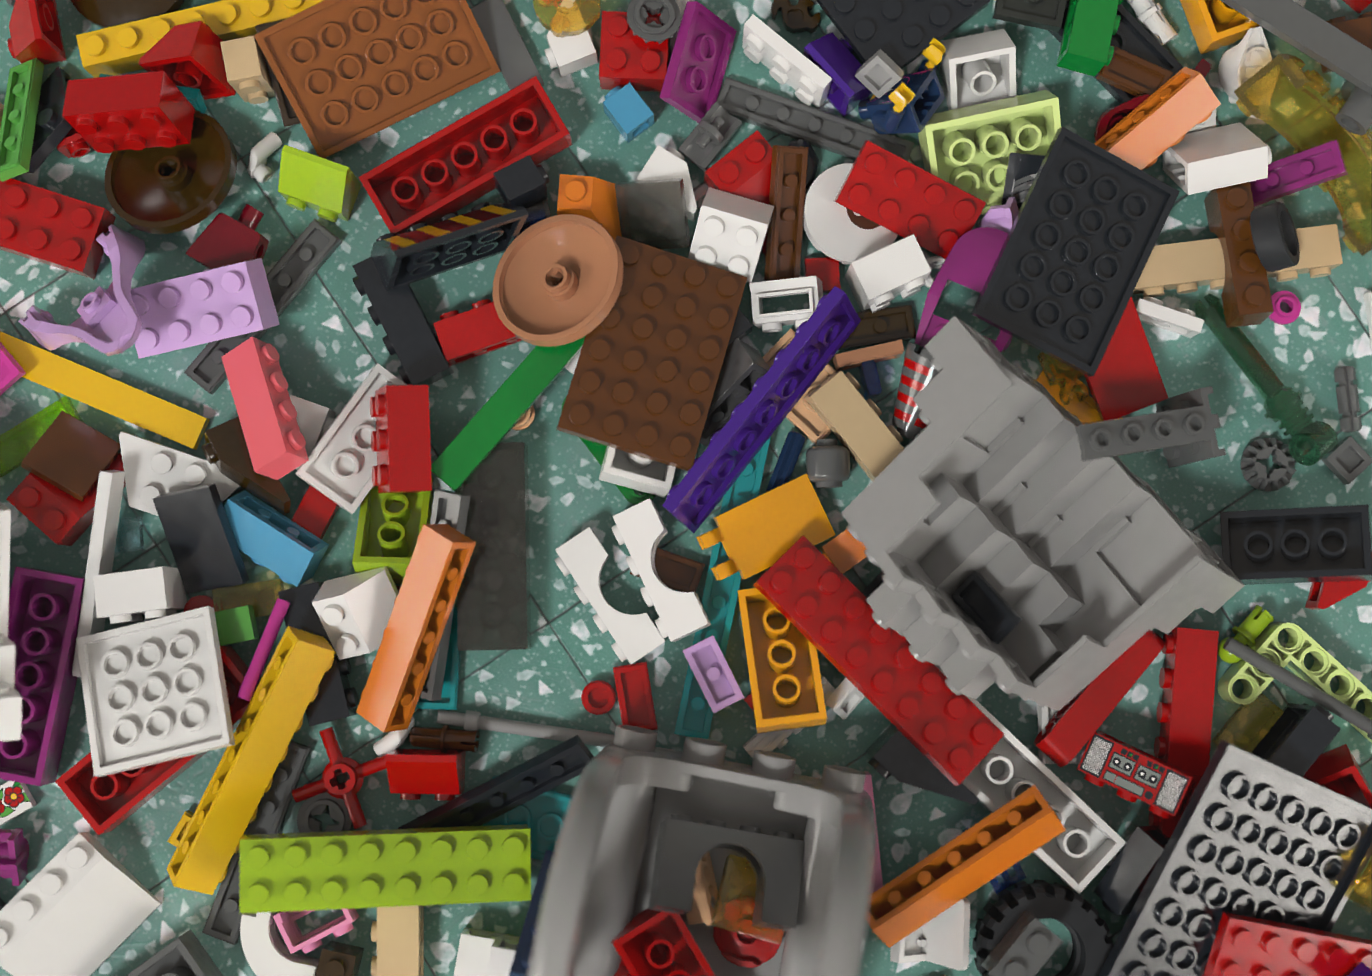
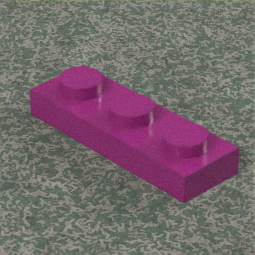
M1337 139L1271 162L1268 165V178L1250 182L1254 207L1348 175Z

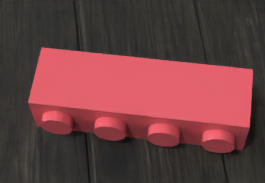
M252 336L223 355L222 361L254 472L279 480L309 461L305 449L306 441L298 426L296 419L297 411L291 403L287 390L288 382L283 376L277 349L272 344L265 343Z

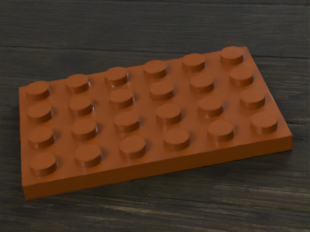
M323 0L254 34L257 43L318 156L322 158L341 151L500 72L466 0Z

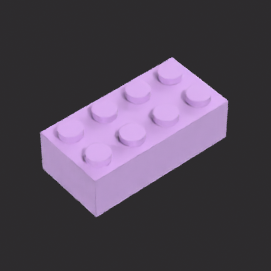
M262 258L131 289L133 304L142 321L140 335L134 343L139 359L280 325Z

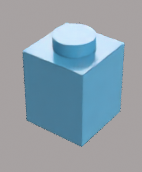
M630 82L624 87L616 86L606 94V100L603 101L604 113L627 143L654 124L653 112Z

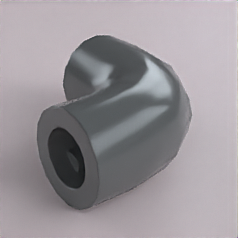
M1346 80L1341 89V96L1345 104L1335 118L1347 131L1357 135H1364L1372 125V96Z

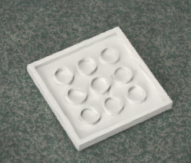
M206 606L76 638L94 776L103 777L235 745L213 607Z

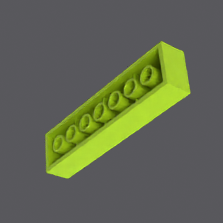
M528 824L244 835L240 839V913L531 901L530 827Z

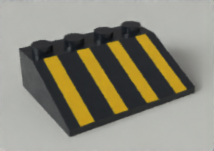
M489 202L481 203L473 207L471 212L462 215L454 212L443 216L440 222L428 225L426 222L419 223L410 227L408 232L397 236L395 233L382 235L373 243L371 257L385 290L389 291L504 253L519 235L528 212L524 207L503 202L490 205Z

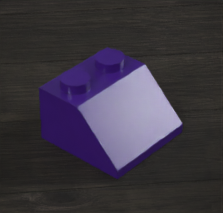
M832 32L807 44L804 47L803 55L832 78L827 100L844 118L859 105L861 100H865L872 92L855 77L857 69L864 63L861 64L852 55L854 53L853 49L845 39H838Z

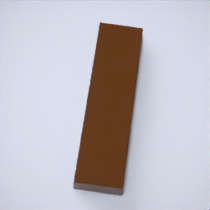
M773 145L769 205L774 206L767 230L764 281L800 277L809 147Z

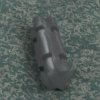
M1343 366L1334 370L1335 383H1339V387H1336L1338 412L1343 417V419H1339L1340 429L1345 433L1357 432L1361 430L1362 423L1361 416H1357V412H1360L1357 385L1353 384V380H1356V372L1353 366Z

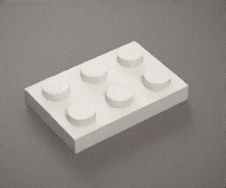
M752 14L744 24L742 47L744 48L745 55L754 63L759 64L761 62L769 68L770 75L782 85L787 83L796 90L795 95L808 106L813 104L819 109L827 99L832 78Z

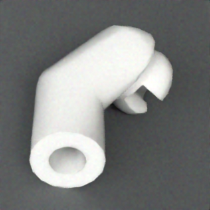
M270 132L252 147L250 151L247 171L251 178H256L260 183H265L272 175L271 168L266 166L267 158L283 144L279 136L274 132Z
M412 716L408 729L389 732L374 743V751L379 757L397 749L404 743L415 725L414 716Z

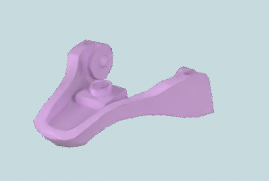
M111 224L106 233L102 232L96 238L104 247L103 251L109 256L112 265L113 281L106 290L99 286L94 292L88 293L82 299L80 307L76 310L81 317L68 326L58 325L53 320L51 313L39 309L35 305H32L26 311L27 316L20 318L18 322L33 335L42 348L47 350H55L71 342H82L89 344L108 356L123 353L135 343L142 328V321L131 297V282L136 267L146 251L144 240Z

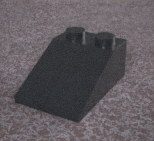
M892 723L866 750L872 757L868 763L886 780L893 776L899 782L976 805L980 800L963 783L958 786L952 784Z

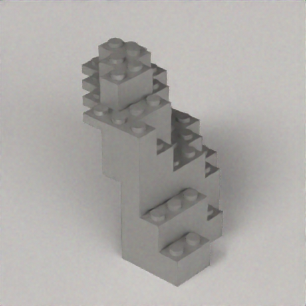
M956 316L924 346L933 356L930 363L939 372L913 398V401L921 410L918 416L927 427L841 512L849 523L847 529L850 534L867 548L864 551L867 558L884 572L882 576L884 583L866 599L874 611L872 613L873 619L882 628L887 629L889 627L896 630L903 637H906L911 644L908 647L911 654L920 662H930L942 670L947 676L945 683L956 695L960 696L963 694L977 699L987 688L996 682L1007 694L1012 692L1025 701L1030 699L1041 707L1048 706L1060 711L1148 630L1152 631L1156 628L1168 634L1195 609L1198 610L1201 607L1214 614L1245 586L1206 541L1188 529L1152 487L1132 473L1118 456L1082 462L1075 426L1083 425V423L1072 413L1061 407L1042 384L1011 364L988 338ZM973 571L980 573L1022 618L999 645L992 642L951 597Z

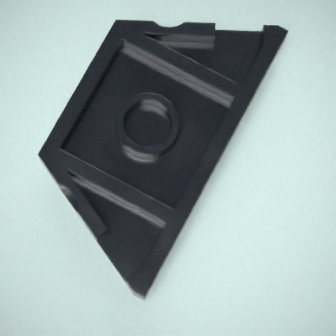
M59 66L41 85L29 172L26 173H34L73 128L62 117L67 89L66 82L70 80V75Z

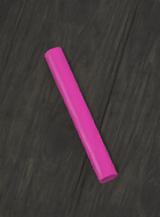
M277 598L237 697L251 701L290 606L289 602Z

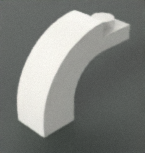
M278 912L242 914L240 923L241 944L246 960L256 976H316L319 959L295 952L290 954L288 947L280 938L273 915Z

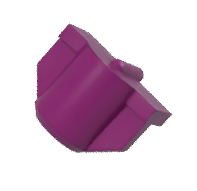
M23 828L0 829V876L2 878H12V886H20L28 874V841L23 836Z

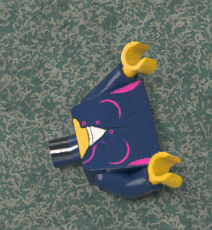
M933 38L929 42L931 45L922 51L921 54L928 60L921 62L917 72L904 75L881 98L878 99L873 94L870 99L859 102L858 112L863 120L871 119L877 133H919L945 99L936 70L946 51V47L936 38Z

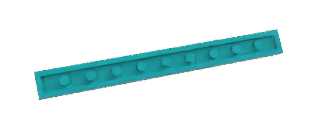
M770 438L723 496L720 514L759 496ZM719 542L713 545L701 602L711 625L695 632L693 645L714 635L725 658L742 577L738 571L723 580L716 581L711 568L729 560L722 543ZM688 664L674 734L708 739L713 711Z

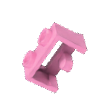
M342 909L344 915L305 935H302L296 920L315 910L278 912L273 915V918L290 954L302 949L303 954H306L323 945L321 938L331 933L337 938L354 929L352 922L359 917L356 909Z

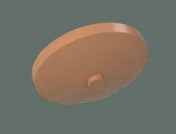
M556 215L531 225L508 246L495 272L493 302L500 320L521 340L537 346H560L584 337L606 318L619 296L624 275L620 249L613 237L599 223L581 215Z

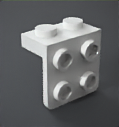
M963 898L891 946L890 961L896 963L928 961L958 971L966 970L969 966L970 953L969 933L971 914L969 900Z

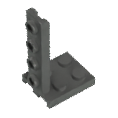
M1212 386L1195 389L1156 403V413L1075 426L1082 462L1163 448L1168 468L1226 455L1225 448H1218L1215 429L1220 428L1218 414H1211L1208 395L1213 393Z

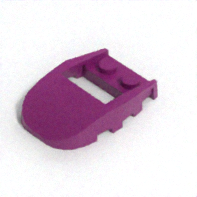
M981 227L966 232L957 240L937 271L928 291L915 344L924 347L949 322V320L933 314L948 280L981 293L1008 233L995 228ZM1000 330L997 340L988 339L1002 353L1005 352L1011 343L1013 336Z

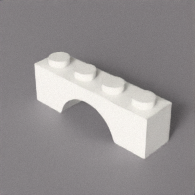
M649 498L612 516L616 525L611 527L619 545L625 543L630 553V556L626 557L627 564L634 576L639 574L645 587L640 589L647 606L651 607L654 605L659 618L655 619V624L662 638L669 637L671 642H676L710 626L711 622L697 593L674 591L667 587L658 576L655 567V554L660 541L668 531L654 501Z
M590 527L555 549L559 557L554 561L565 577L571 573L578 585L573 588L584 605L590 602L597 613L592 616L593 620L603 634L607 631L610 632L616 641L611 647L621 662L628 659L630 664H633L666 642L648 613L637 615L625 614L613 608L605 599L601 590L600 578L602 569L610 556Z

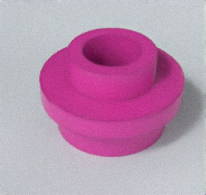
M1279 291L1271 295L1274 310L1269 316L1271 321L1276 324L1286 325L1298 318L1301 304L1296 295L1289 291ZM1281 302H1286L1288 304V313H1285L1280 309Z

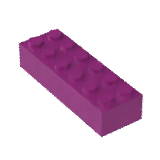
M15 567L9 595L8 638L15 644L14 688L22 696L21 740L0 741V779L36 786H43L56 781L78 678L73 676L72 669L85 577L36 568Z

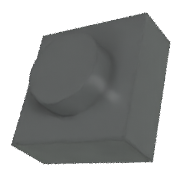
M1351 436L1345 437L1321 459L1344 485L1350 484L1372 463V458Z

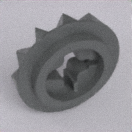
M631 0L628 6L627 24L632 29L633 35L643 38L645 43L657 41L661 44L668 38L672 39L680 26L681 12L675 0ZM662 11L659 18L661 25L654 21L650 24H645L648 12L651 15H655Z
M1260 438L1250 443L1243 451L1240 461L1241 472L1245 480L1258 490L1268 492L1279 490L1290 483L1292 475L1297 471L1294 468L1296 456L1291 453L1288 444L1282 443L1277 438ZM1271 454L1273 456L1272 462L1281 466V468L1272 469L1267 474L1266 466L1261 465L1256 460L1268 459Z
M327 792L306 799L297 815L299 832H322V822L312 817V815L324 814L328 806H330V817L339 823L327 825L323 832L350 831L353 825L344 800L335 798Z

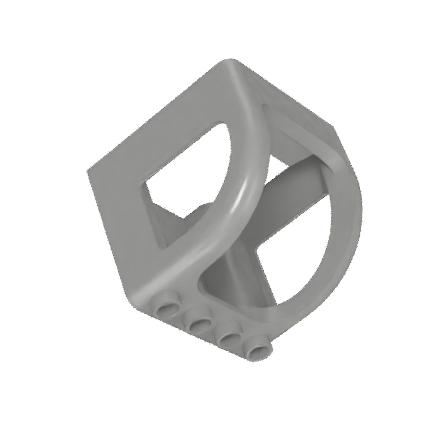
M617 725L614 741L602 749L584 768L569 803L544 893L528 976L615 975L622 959L611 941L637 914L649 906L659 824L664 819L671 818V814L688 815L692 817V822L705 824V820H719L726 822V828L737 830L742 825L754 826L761 829L760 834L772 836L774 831L789 832L794 834V839L805 841L797 925L795 929L783 931L782 943L776 955L766 963H762L754 968L739 967L727 961L715 944L713 938L714 924L707 926L705 923L689 925L687 914L680 915L715 976H859L876 848V822L872 800L863 789L866 773L843 766L824 765L822 779L794 774L796 758L789 755L756 750L752 765L724 760L727 745L718 741L686 737L683 752L655 747L658 735L656 731L637 726ZM727 848L709 850L721 907L730 900L740 896L756 895L754 871L750 864H745L747 860L741 854Z

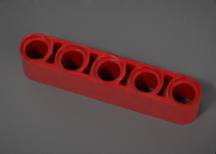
M1148 630L1078 693L1069 704L1067 703L1060 711L1057 710L1045 726L1046 732L1042 735L1041 730L1033 744L1060 768L1070 763L1161 652L1165 641L1153 630Z

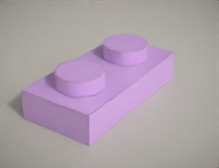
M714 635L682 650L713 713L744 698Z

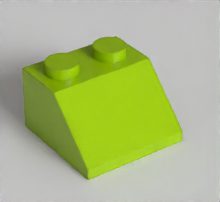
M284 145L281 152L278 192L287 200L285 204L300 211H305L306 207L317 210L319 217L331 222H337L338 218L348 221L362 186L351 169L342 164Z

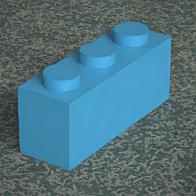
M246 491L228 498L224 510L240 551L250 556L255 564L267 567L278 574L279 578L287 584L298 587L314 576L329 546L328 543Z

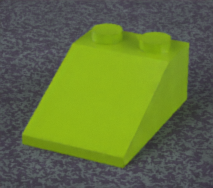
M433 477L432 491L378 494V486L372 487L360 505L352 560L355 573L387 566L394 584H402L406 568L410 563L417 543V537L421 532L423 524H430Z

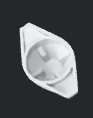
M1262 26L1250 28L1237 46L1223 54L1218 66L1219 81L1224 92L1229 96V102L1231 104L1243 105L1248 114L1253 118L1264 115L1273 78L1272 55Z

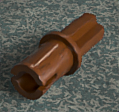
M444 725L443 728L414 726L410 731L409 741L414 747L437 748L443 753H446L447 750L476 753L479 748V740H476V738H479L480 734L478 730L450 729L449 725Z

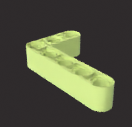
M1288 622L1271 623L1255 639L1256 645L1254 647L1249 646L1252 650L1262 654L1281 667L1287 666L1298 677L1355 710L1358 701L1362 699L1365 703L1363 715L1372 719V692L1298 625ZM1282 629L1288 633V642L1285 646H1281L1278 642V634ZM1307 653H1311L1314 658V664L1309 670L1304 665V657ZM1241 660L1238 663H1233L1218 682L1217 689L1223 700L1246 705L1256 700L1274 678L1262 671L1259 672L1256 667ZM1334 676L1339 679L1340 683L1339 689L1335 693L1330 689V681ZM1239 679L1243 683L1244 689L1243 693L1236 697L1233 694L1232 687L1234 682ZM1352 725L1358 732H1360L1368 741L1372 743V740L1367 737L1368 733Z

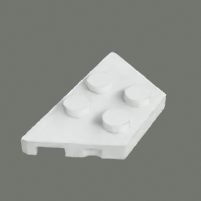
M120 431L119 441L123 469L126 472L125 483L129 507L158 516L153 498L162 494L214 483L223 504L240 486L223 475L216 463L210 464L204 458Z

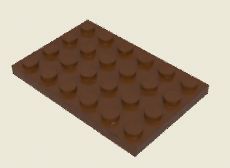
M617 235L615 241L620 249L624 266L622 287L610 313L594 330L585 336L556 430L688 471L693 467L748 277Z

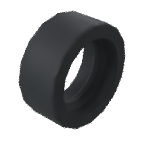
M1276 202L1253 209L1250 214L1251 234L1257 255L1263 267L1268 272H1274L1296 266L1300 260L1299 242L1293 220L1286 206L1281 202Z

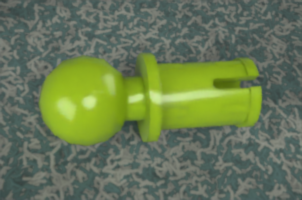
M1256 605L1254 610L1238 627L1234 626L1232 628L1235 634L1232 638L1244 645L1247 644L1254 647L1256 645L1255 639L1274 621L1273 616L1267 610L1262 612L1263 608ZM1229 637L1224 638L1218 645L1217 652L1219 657L1229 664L1238 663L1242 659L1223 649V645Z

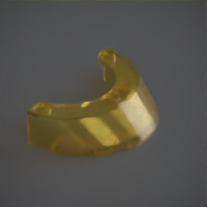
M1279 54L1234 91L1239 98L1236 104L1247 117L1253 115L1278 131L1295 148L1294 154L1337 139L1348 175L1324 182L1318 186L1324 192L1330 193L1340 212L1345 235L1342 236L1344 243L1353 253L1359 251L1363 256L1372 250V131L1369 128L1364 135H1357L1344 129L1336 121L1335 116L1346 100L1344 98L1340 100L1337 95L1332 97L1328 93L1332 89L1330 83L1316 70L1310 71L1307 69L1304 71L1302 69L1305 66L1303 60L1292 54Z

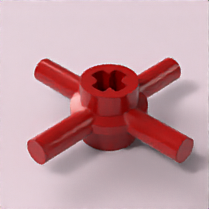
M333 727L319 731L330 762L323 771L322 779L293 789L292 796L295 802L298 803L327 792L335 798L344 800L354 829L365 826L367 822L357 793L363 786L364 777L387 769L385 762L386 754L359 764L352 758L343 757ZM341 770L342 774L348 772L350 779L345 784L344 782L339 784L337 781V776L341 774Z

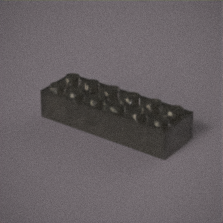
M525 442L499 443L456 491L457 493L470 495L465 536L476 542L457 594L458 651L531 649L528 446Z

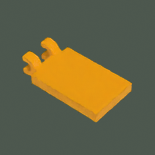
M806 473L714 517L717 527L697 536L696 539L702 550L719 542L722 543L729 560L711 568L716 581L738 571L742 579H747L771 567L803 535L813 545H816L836 534Z

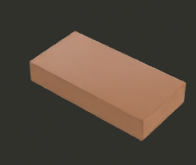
M901 339L835 354L832 359L834 368L837 371H843L896 359L903 354L904 346Z

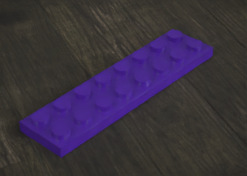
M834 286L829 294L824 295L819 300L812 316L798 327L793 340L786 348L778 352L774 359V364L765 375L760 376L756 380L752 392L745 401L739 403L734 408L730 420L723 429L718 430L712 436L708 448L700 457L694 460L693 467L688 470L682 481L673 486L668 492L666 501L662 506L691 532L695 533L861 322L844 291Z

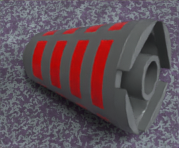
M908 342L892 424L897 426L896 430L901 436L914 440L915 436L919 435L927 425L918 416L921 410L913 401V398L939 372L930 363L933 356L926 348L919 346L916 352L914 351L916 345Z

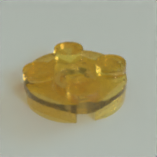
M533 0L534 10L539 22L543 27L551 31L553 35L560 38L584 33L594 25L601 13V0H576L573 2V7L568 9L559 6L562 0Z

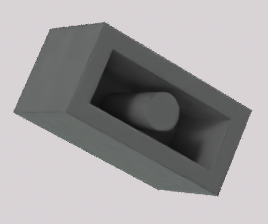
M1026 910L981 965L991 976H1035L1063 941Z

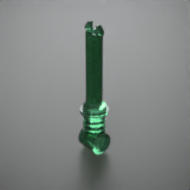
M1210 293L1204 297L1210 305L1209 308H1206L1198 300L1194 304L1195 313L1204 320L1205 324L1264 399L1263 408L1267 412L1264 414L1265 418L1273 419L1275 423L1280 421L1279 429H1286L1283 432L1285 436L1290 434L1291 438L1288 440L1290 442L1289 452L1298 463L1311 466L1330 453L1337 446L1338 442L1335 430L1325 422L1312 421L1313 413L1308 415L1306 412L1309 408L1307 406L1302 408L1301 406L1304 403L1302 401V392L1300 390L1296 392L1292 387L1284 386L1240 327L1227 328L1223 305L1218 297Z

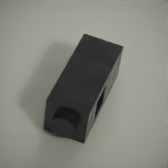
M1155 825L1138 826L1093 891L1103 900V906L1113 914L1126 915L1132 912L1170 839Z

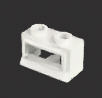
M815 275L749 283L753 325L762 328V332L766 333L782 331V326L795 325V328L798 329L803 322L808 321L812 316L819 300L823 297L822 281ZM809 293L810 309L763 314L762 298Z

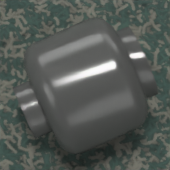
M837 439L817 440V446L811 447L806 451V473L810 481L815 483V488L843 487L842 482L850 478V451L845 446H838Z

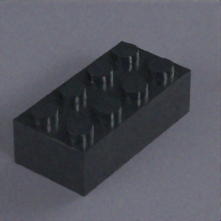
M1368 505L1220 512L1222 559L1244 585L1372 580V551Z

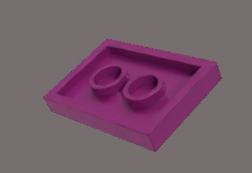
M687 1L659 97L697 123L701 121L713 104L717 102L737 30L698 1Z

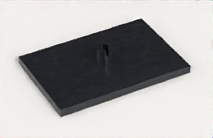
M1064 127L1059 128L971 315L1089 377L1094 376L1180 191Z

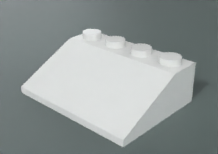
M80 832L0 910V967L12 976H91L162 903L89 832Z

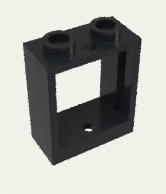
M1288 703L1249 752L1303 776L1341 729L1332 722L1334 716L1320 705H1315L1314 707L1306 703L1302 705Z

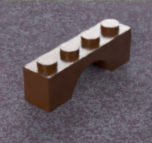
M1250 182L1214 189L1204 200L1209 231L1217 235L1224 255L1225 281L1221 297L1227 328L1261 324L1274 310L1267 272L1257 255L1251 234L1250 214L1255 208Z

